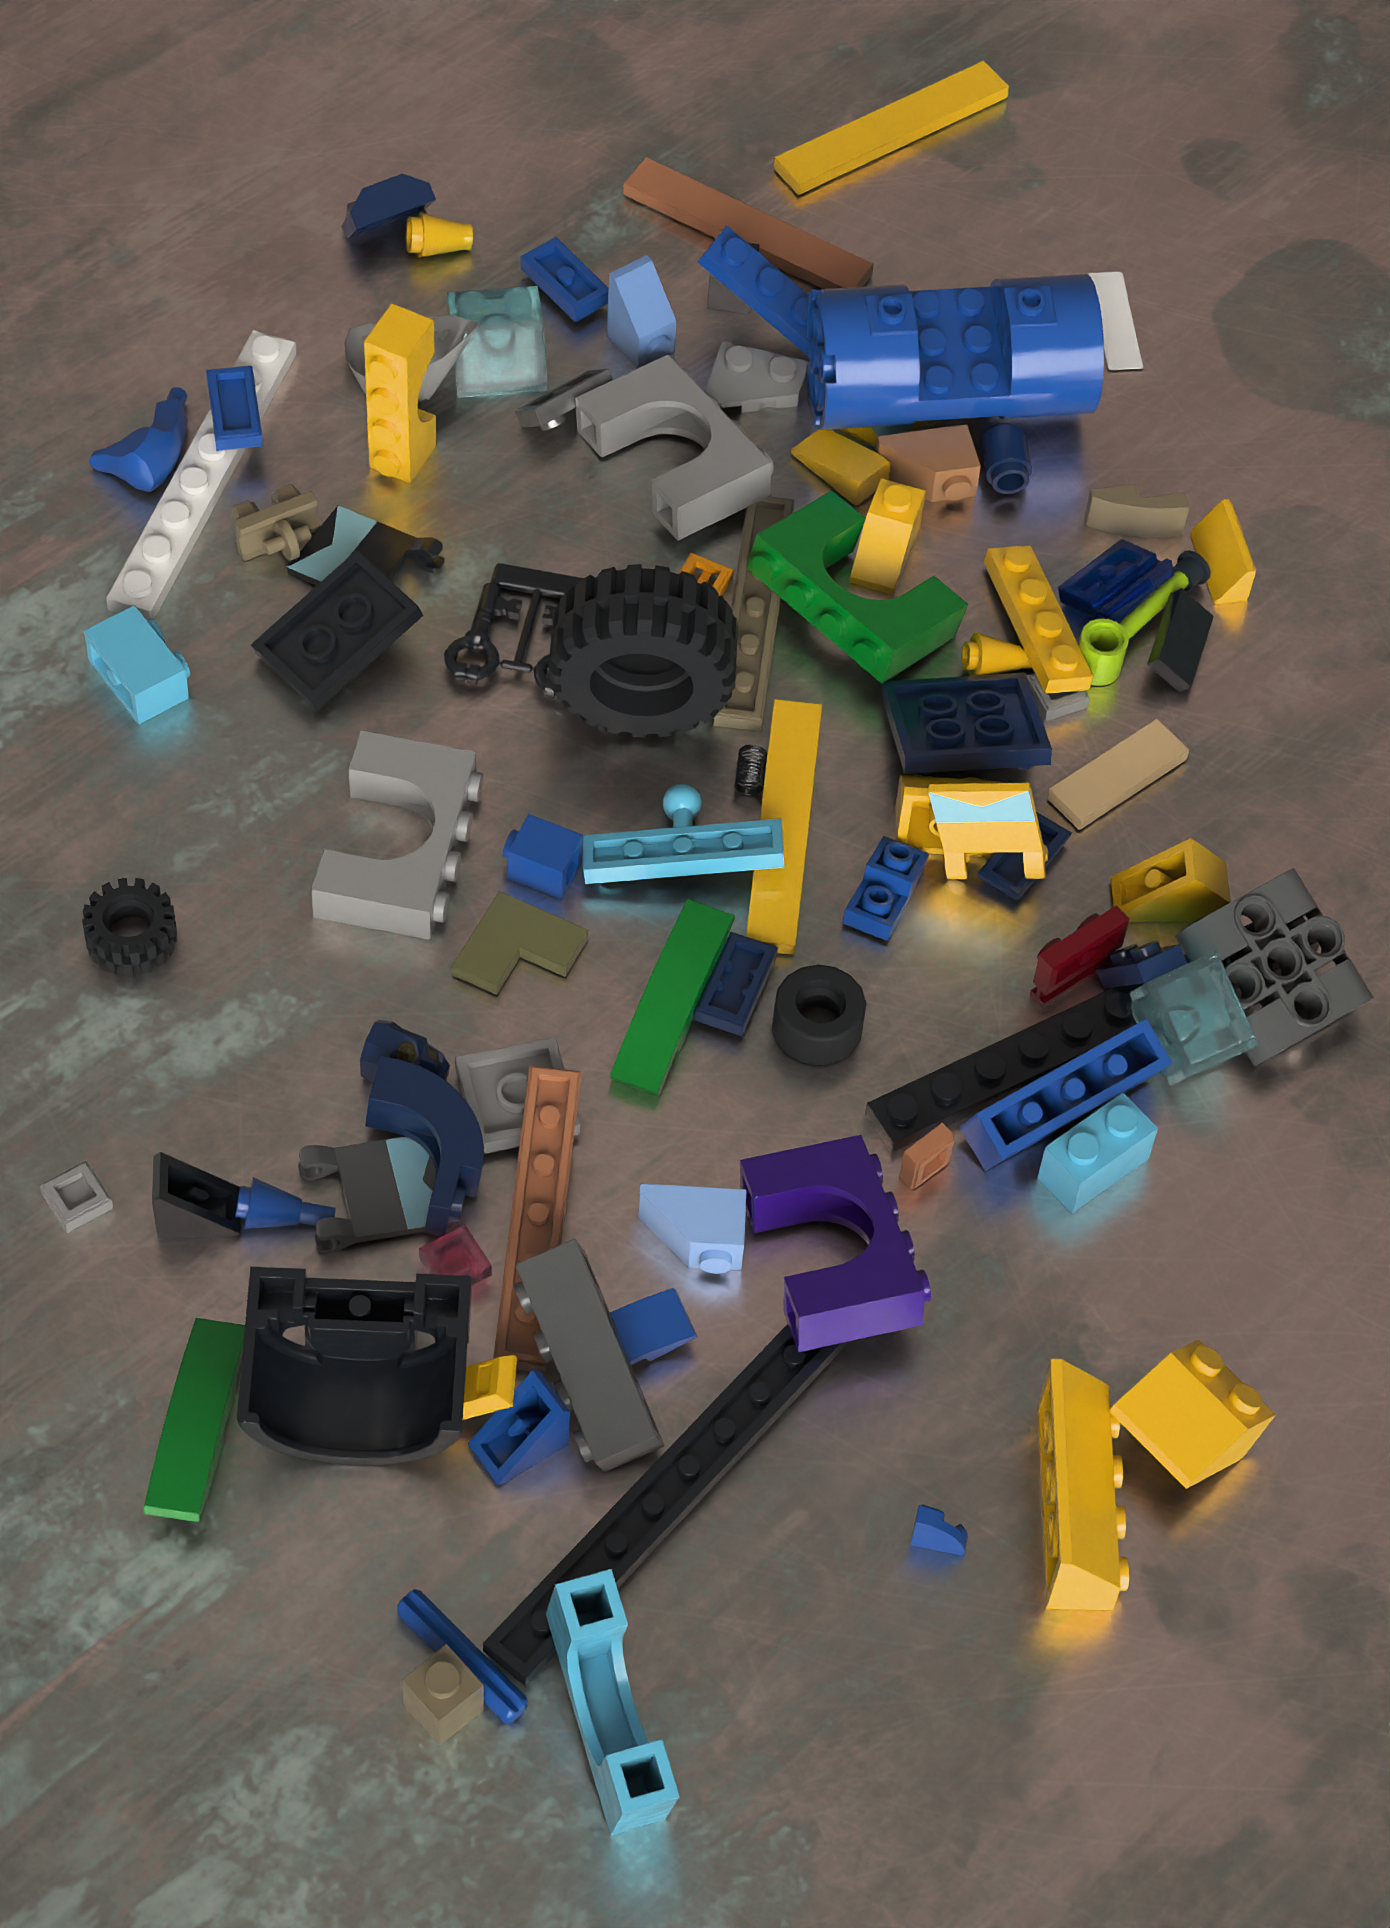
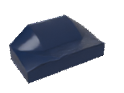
M402 173L362 188L356 201L347 204V214L342 225L346 239L425 210L436 200L430 183Z

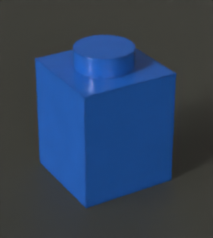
M528 814L520 830L513 829L510 832L503 848V857L508 859L507 879L562 900L582 864L583 834Z

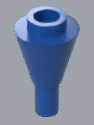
M253 1177L250 1187L240 1186L235 1217L244 1218L243 1229L298 1225V1223L316 1226L320 1219L335 1217L336 1207L302 1202L301 1198Z

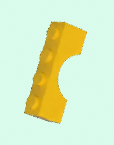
M391 303L364 340L369 467L385 476L395 477L411 483L436 447V415L417 408L421 384L427 367L435 353L434 320Z

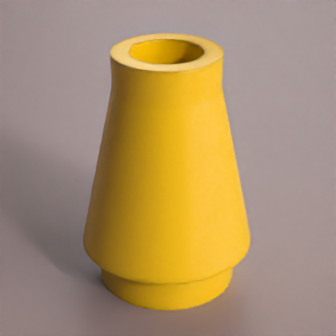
M421 212L418 217H408L406 225V247L408 253H417L418 257L421 258L460 250L470 251L472 249L473 227L471 223H460Z

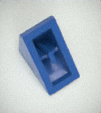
M532 1370L514 1390L513 1407L496 1411L467 1444L497 1485H503L569 1445L570 1410L540 1370Z

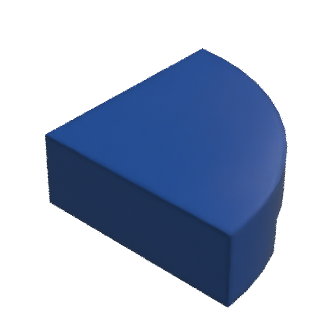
M919 1505L910 1545L965 1556L968 1540L966 1529L961 1524L954 1527L945 1522L943 1511L926 1505Z

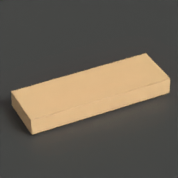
M1155 719L1049 788L1047 799L1078 830H1081L1186 761L1189 749L1158 719Z

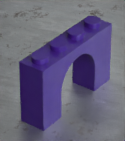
M862 1135L740 1160V1189H746V1212L754 1233L810 1221H828L854 1230L868 1244V1247L859 1256L844 1264L784 1277L783 1312L798 1352L923 1325L924 1302L931 1300L930 1284L926 1272L923 1269L917 1271L913 1262L915 1260V1252L908 1230L900 1231L898 1226L899 1213L895 1196L891 1191L885 1192L883 1189V1172L879 1157L876 1153L869 1155Z

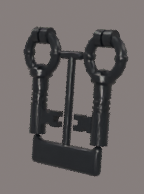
M502 563L496 564L490 583L483 586L471 630L466 632L464 637L454 640L444 652L446 667L455 676V681L465 682L467 680V683L477 685L479 680L489 677L499 665L504 669L527 673L533 670L536 684L545 692L544 697L555 698L556 695L551 687V679L546 678L550 654L540 659L534 669L531 664L522 662L541 595L561 599L572 586L575 587L583 578ZM501 588L532 593L514 661L503 659L500 662L498 650L488 636L494 615H507L508 618L519 619L522 609V600L511 599L507 601L500 597ZM545 605L542 624L552 625L556 606ZM465 648L473 653L485 652L488 656L486 664L483 667L470 664L468 668V663H457L458 652Z

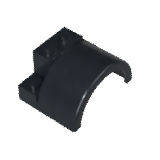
M250 1266L237 1408L239 1426L249 1437L268 1448L287 1455L326 1463L348 1465L395 1464L423 1459L446 1450L458 1440L462 1432L467 1344H469L472 1277L463 1275L416 1274V1282L307 1278L306 1269ZM305 1325V1346L283 1337L286 1329ZM418 1331L432 1335L435 1343L416 1350Z

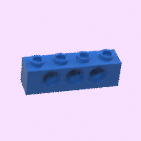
M1145 1019L978 1112L959 1128L986 1172L1110 1102L1122 1092L1126 1093L1170 1066L1172 1061L1149 1022Z

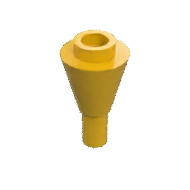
M974 632L970 641H965L962 646L961 664L964 670H968L969 676L1003 674L1019 670L1020 668H1032L1025 650L1020 646L978 632Z

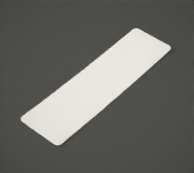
M1089 273L1088 275L1095 284L1100 303L1104 353L1108 369H1142L1143 362L1123 273Z

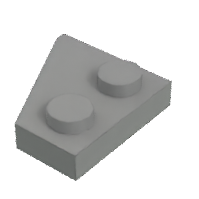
M722 341L704 392L707 395H712L717 400L720 408L739 406L741 413L759 411L765 407H773L775 409L798 406L807 380L806 364H809V361Z

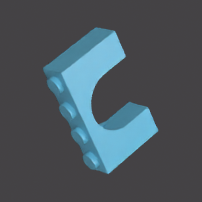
M612 1569L556 1584L546 1611V1617L610 1836L665 1820L680 1796L663 1739L649 1743L635 1707L627 1677L622 1646L628 1622Z

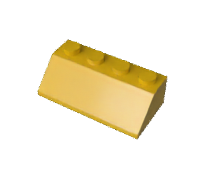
M1050 1359L1037 1405L1046 1609L1113 1611L1119 1592L1127 1591L1129 1583L1128 1558L1119 1557L1118 1539H1124L1126 1513L1124 1506L1116 1505L1115 1488H1121L1123 1462L1121 1455H1113L1112 1438H1118L1120 1422L1109 1412L1113 1405H1110L1109 1385L1063 1359Z

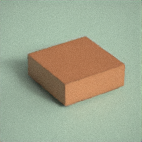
M941 1123L906 1149L903 1154L899 1178L910 1189L917 1188L949 1164L955 1134Z

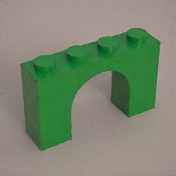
M830 491L758 533L746 568L862 668L868 671L880 683H884L956 637L968 603L934 575L903 595L887 600L863 598L839 586L829 576L826 568L854 552L866 518L834 491Z

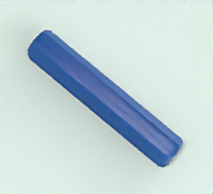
M414 1589L400 1600L397 1605L398 1616L434 1652H437L445 1644L453 1650L484 1685V1703L503 1722L512 1723L522 1715L527 1708V1697L421 1590Z

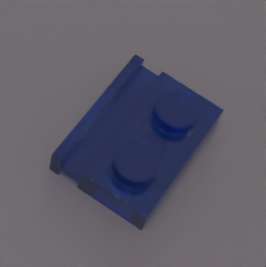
M1120 539L1058 587L1060 602L1093 618L1100 615L1104 619L1116 621L1174 576L1172 560L1166 558L1160 561L1157 559L1156 553Z

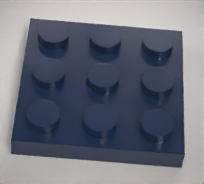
M1025 673L896 680L882 683V699L904 774L929 776L937 772L964 770L977 773L994 768L1012 767L1025 770L1034 766L1051 765L1052 747Z

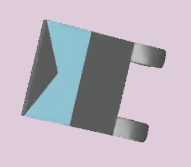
M400 1137L335 1148L309 1145L300 1149L298 1169L303 1180H318L338 1171L349 1219L328 1217L317 1222L315 1242L319 1252L332 1253L354 1243L424 1232L429 1203L436 1180V1169L431 1157L420 1144L409 1137ZM450 1217L447 1228L458 1227L459 1219Z

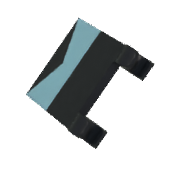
M338 505L301 549L300 557L292 560L287 566L288 574L317 586L356 550L366 557L388 579H391L407 557L430 573L437 572L444 564L445 559L442 556H438L443 550V545L439 540L432 537L416 538Z

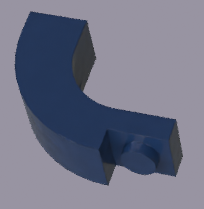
M380 1056L369 1096L365 1126L409 1137L420 1144L429 1154L436 1169V1180L429 1203L424 1232L445 1237L449 1218L460 1219L465 1196L477 1197L484 1161L483 1136L479 1123L467 1101L452 1085L440 1076L416 1064Z

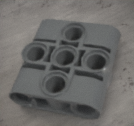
M1295 868L1284 872L1198 920L1175 936L1205 985L1204 999L1207 1007L1217 1016L1225 1018L1254 1067L1374 998L1343 948L1345 945V935L1342 927L1335 920L1322 914ZM1241 915L1248 917L1253 922L1255 932H1251L1243 926ZM1304 916L1308 919L1291 930L1287 927ZM1308 936L1315 938L1319 942L1321 953L1314 951L1310 947ZM1230 958L1233 959V963L1214 973L1212 970ZM1267 958L1278 963L1281 969V976L1274 974L1270 970ZM1333 961L1335 963V967L1317 976L1315 971ZM1227 981H1231L1239 987L1241 999L1234 997L1229 992ZM1294 1001L1299 1002L1306 1008L1308 1020L1297 1014L1294 1008ZM1260 1003L1262 1007L1260 1010L1242 1019L1241 1013Z

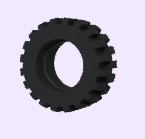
M642 564L628 565L623 570H616L615 567L603 569L597 577H593L590 574L581 579L575 587L572 586L555 607L552 619L548 671L551 687L569 712L573 715L579 713L582 721L593 727L597 724L604 726L606 732L618 735L620 731L632 733V737L645 738L646 734H658L659 737L672 736L674 731L680 729L683 732L693 730L700 724V721L707 723L714 718L732 697V690L735 688L737 619L733 615L730 605L722 595L719 596L714 587L707 582L698 583L694 575L684 571L677 574L670 572L669 567L655 565V569L642 568Z

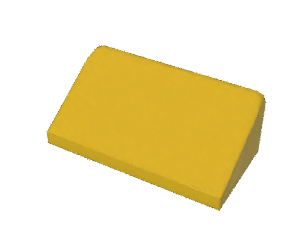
M1223 499L1192 529L1190 534L1195 552L1205 559L1210 568V578L1206 583L1215 604L1246 601L1249 597L1256 572L1232 502L1229 499Z

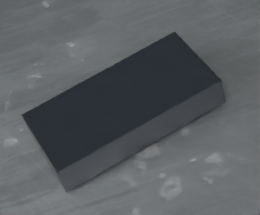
M1182 588L1171 593L1147 663L1150 668L1178 692L1192 686L1214 617Z

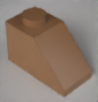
M967 424L877 436L875 452L891 463L890 481L925 490V499L930 502L955 501L976 496L981 465Z

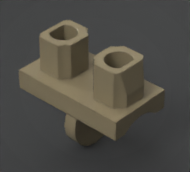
M289 484L275 490L271 495L272 506L259 510L256 504L249 500L233 506L231 510L237 551L242 560L247 561L265 553L270 555L280 550L288 561L299 558L300 549L298 543L311 539V535L315 534L320 527L316 514L318 500L313 492L309 491L301 494L294 485Z

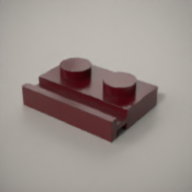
M1116 905L1102 915L1098 913L1090 915L1078 926L1074 933L1063 940L1055 938L1049 941L1037 955L1038 961L1033 979L1036 987L1030 992L1032 997L1044 1008L1095 975V970L1112 963L1109 955L1123 947L1130 920L1127 915Z

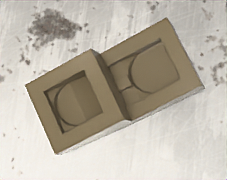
M1135 484L1090 489L1084 521L1087 527L1116 535L1143 538L1183 536L1190 506L1185 492L1140 498Z

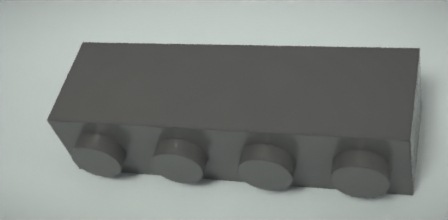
M573 1239L516 1264L522 1280L514 1284L516 1294L526 1314L535 1312L541 1330L533 1333L544 1361L548 1363L554 1360L561 1379L553 1382L556 1393L570 1411L574 1409L581 1429L574 1431L573 1434L585 1462L594 1459L595 1463L604 1472H607L664 1447L663 1440L585 1250L578 1241Z

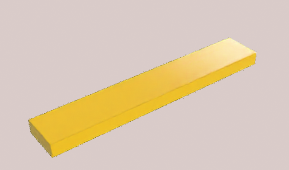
M981 61L774 157L773 168L797 195H800L1007 98L1009 86L985 61Z
M774 699L760 820L781 819L785 868L754 870L746 937L778 947L777 953L794 955L822 704Z

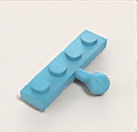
M676 784L669 788L663 797V809L665 814L673 820V828L583 835L585 884L785 868L781 819L693 826V819L698 816L702 807L701 796L691 785Z

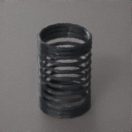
M749 744L739 749L734 787L741 794L752 796L761 793L763 790L767 752L761 746ZM747 750H755V751H758V752H760L761 754H763V756H761L760 754H758V753H756V752H744V751H747ZM744 754H755V755L760 756L762 759H760L759 757H756V756H752V755H746V756H742V755H744ZM746 757H752V758H756V759H758V760L747 759ZM741 780H742V781H746V782H757V783H755V784H747V783L741 782ZM739 783H741V784H743V785H746V786H754V785H758V784H760V785L757 786V787H752V788H750V787L741 786Z

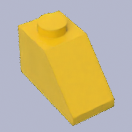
M881 478L867 512L849 583L891 595L895 594L921 527L925 490Z
M1192 838L1111 876L1113 907L1117 905L1130 919L1129 922H1192L1231 903L1226 862Z

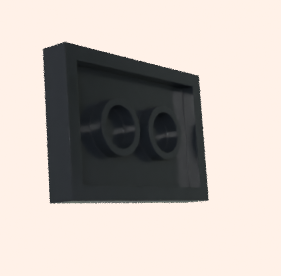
M356 550L251 644V647L256 655L315 711H318L423 617V614L415 602Z

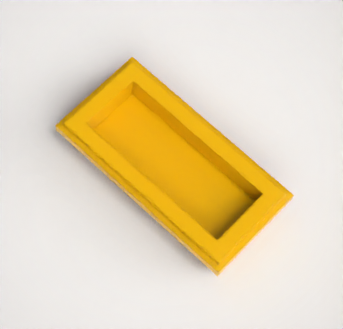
M502 1356L466 1366L463 1420L513 1407L517 1356Z

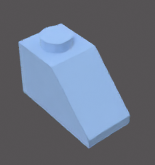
M640 1183L638 1219L688 1268H701L703 1271L713 1274H721L729 1270L741 1271L745 1238L746 1189Z

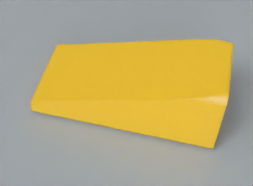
M818 429L791 449V454L855 506H858L876 492L881 478L889 480L891 463L887 459L831 429Z

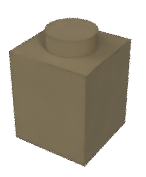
M447 1644L402 1679L403 1705L439 1746L484 1711V1685Z

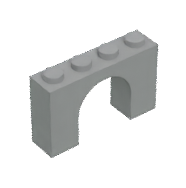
M669 355L663 356L575 398L577 431L601 458L643 438L659 434L684 436L694 440L705 449L695 459L651 480L652 513L678 541L771 496V474H773L774 467L768 453L764 449H758L746 436L742 426L736 421L732 422L720 409L717 400L712 395H707L695 383L691 373L686 368H681Z
M360 730L349 766L350 798L408 809L421 816L432 829V833L420 848L408 855L394 859H375L324 849L311 888L313 918L431 940L436 921L444 923L447 915L450 897L449 893L445 892L447 881L455 882L459 873L461 852H456L459 840L467 842L472 825V812H468L470 801L478 802L482 792L484 774L476 772L475 751Z

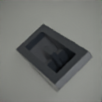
M157 1153L153 1156L152 1206L158 1239L232 1238L239 1235L241 1218L235 1217L240 1186L165 1153Z

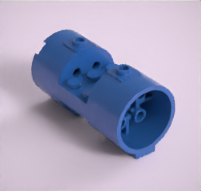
M1088 274L994 279L990 287L909 291L905 284L828 288L810 291L806 311V338H809V364H806L808 378L807 394L812 425H820V430L913 424L914 421L998 416L1000 419L1091 414L1096 411L1099 405L1104 373L1103 325L1096 287Z

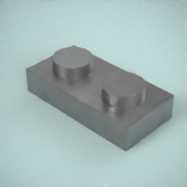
M608 369L589 370L515 410L521 426H540L542 431H546L562 424L567 420L565 413L576 408V397L612 381V376Z

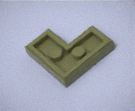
M498 891L452 964V975L495 995L500 991L520 957L565 977L588 940V929Z

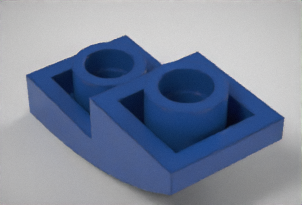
M883 836L866 864L863 880L845 908L842 923L888 941L914 892L927 863L929 853Z
M674 1288L651 1295L610 1312L631 1365L644 1358L653 1361L698 1337L677 1290Z

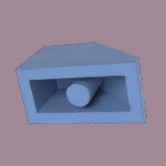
M647 255L609 273L607 337L636 369L675 352L676 318L654 264Z

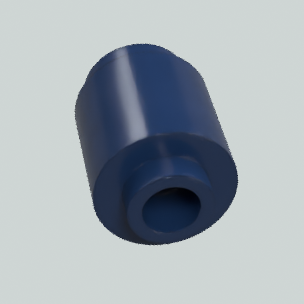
M999 423L992 426L980 439L986 478L999 493L1012 494L1019 492L1028 485L1029 477L1032 473L1025 432L1019 426L1008 423Z

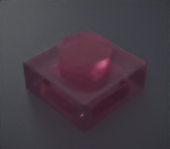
M466 1225L419 1248V1259L429 1274L471 1276L472 1285L492 1276L491 1263Z

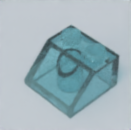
M538 286L447 292V315L474 320L479 324L467 346L453 365L457 398L548 391L544 326Z
M1217 951L1159 976L1129 993L1132 998L1131 1011L1136 1023L1147 1019L1172 1061L1170 1066L1159 1072L1162 1076H1166L1170 1086L1219 1067L1259 1046Z

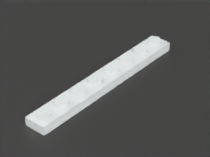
M253 330L233 367L252 365L261 422L296 356V342ZM211 408L106 598L109 611L120 613L135 605L146 620L155 619L246 448L216 451Z

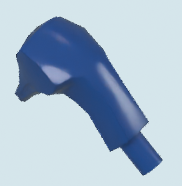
M174 387L170 390L165 401L156 403L154 422L151 427L137 429L121 441L94 451L89 459L91 467L97 471L112 473L128 482L134 488L151 492L164 484L179 459L185 439L188 422L185 409L183 408L187 400L185 390Z

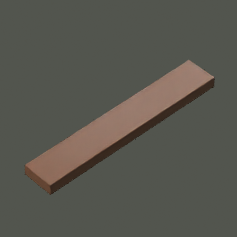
M646 157L623 183V195L714 238L717 237L726 225L729 226L747 243L760 244L759 253L775 267L819 288L863 287L873 274V263Z
M532 1065L529 1067L493 1359L509 1355L517 1356L516 1370L532 1371L539 1369L541 1373H546L547 1363L544 1361L533 1333L541 1330L535 1312L525 1313L514 1288V1284L522 1281L516 1264L561 1245L582 1071Z

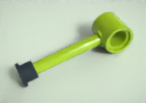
M1190 550L1182 552L1177 559V564L1170 570V577L1121 622L1117 623L1110 619L1101 618L1092 620L1083 627L1078 645L1094 676L1091 682L1092 685H1108L1119 677L1129 639L1167 605L1171 593L1181 588L1189 591L1196 584H1204L1210 578V568L1201 555Z

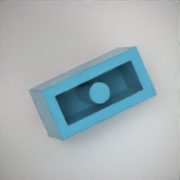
M135 605L84 630L89 662L138 724L189 699L187 678L190 676V669L186 660L179 651L171 652L165 644L163 633L158 624L153 619L146 620Z
M1122 1092L1045 1147L1038 1179L1073 1214L1149 1159L1158 1128Z

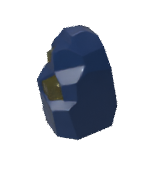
M378 1020L374 1022L365 1040L360 1057V1072L363 1078L373 1083L380 1056H385L416 1064L435 1073L446 1081L450 1065L444 1054L427 1042V1038L405 1030L393 1021Z

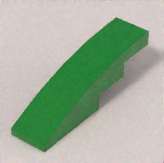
M690 899L686 900L631 1020L609 1077L611 1080L657 1097L660 1096L676 1053L681 1051L696 1007L726 943L735 915Z
M195 1318L156 1452L144 1503V1514L193 1522L200 1521L224 1447V1429L236 1396L237 1375L242 1363L245 1325Z

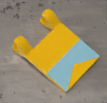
M1030 783L929 784L928 793L944 851L947 879H967L966 862L970 860V853L1023 852L1026 879L1046 878L1045 862L1048 860V848L1043 844Z

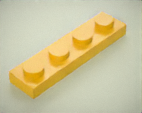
M1031 545L987 548L984 558L985 567L1044 693L1089 690L1094 676Z

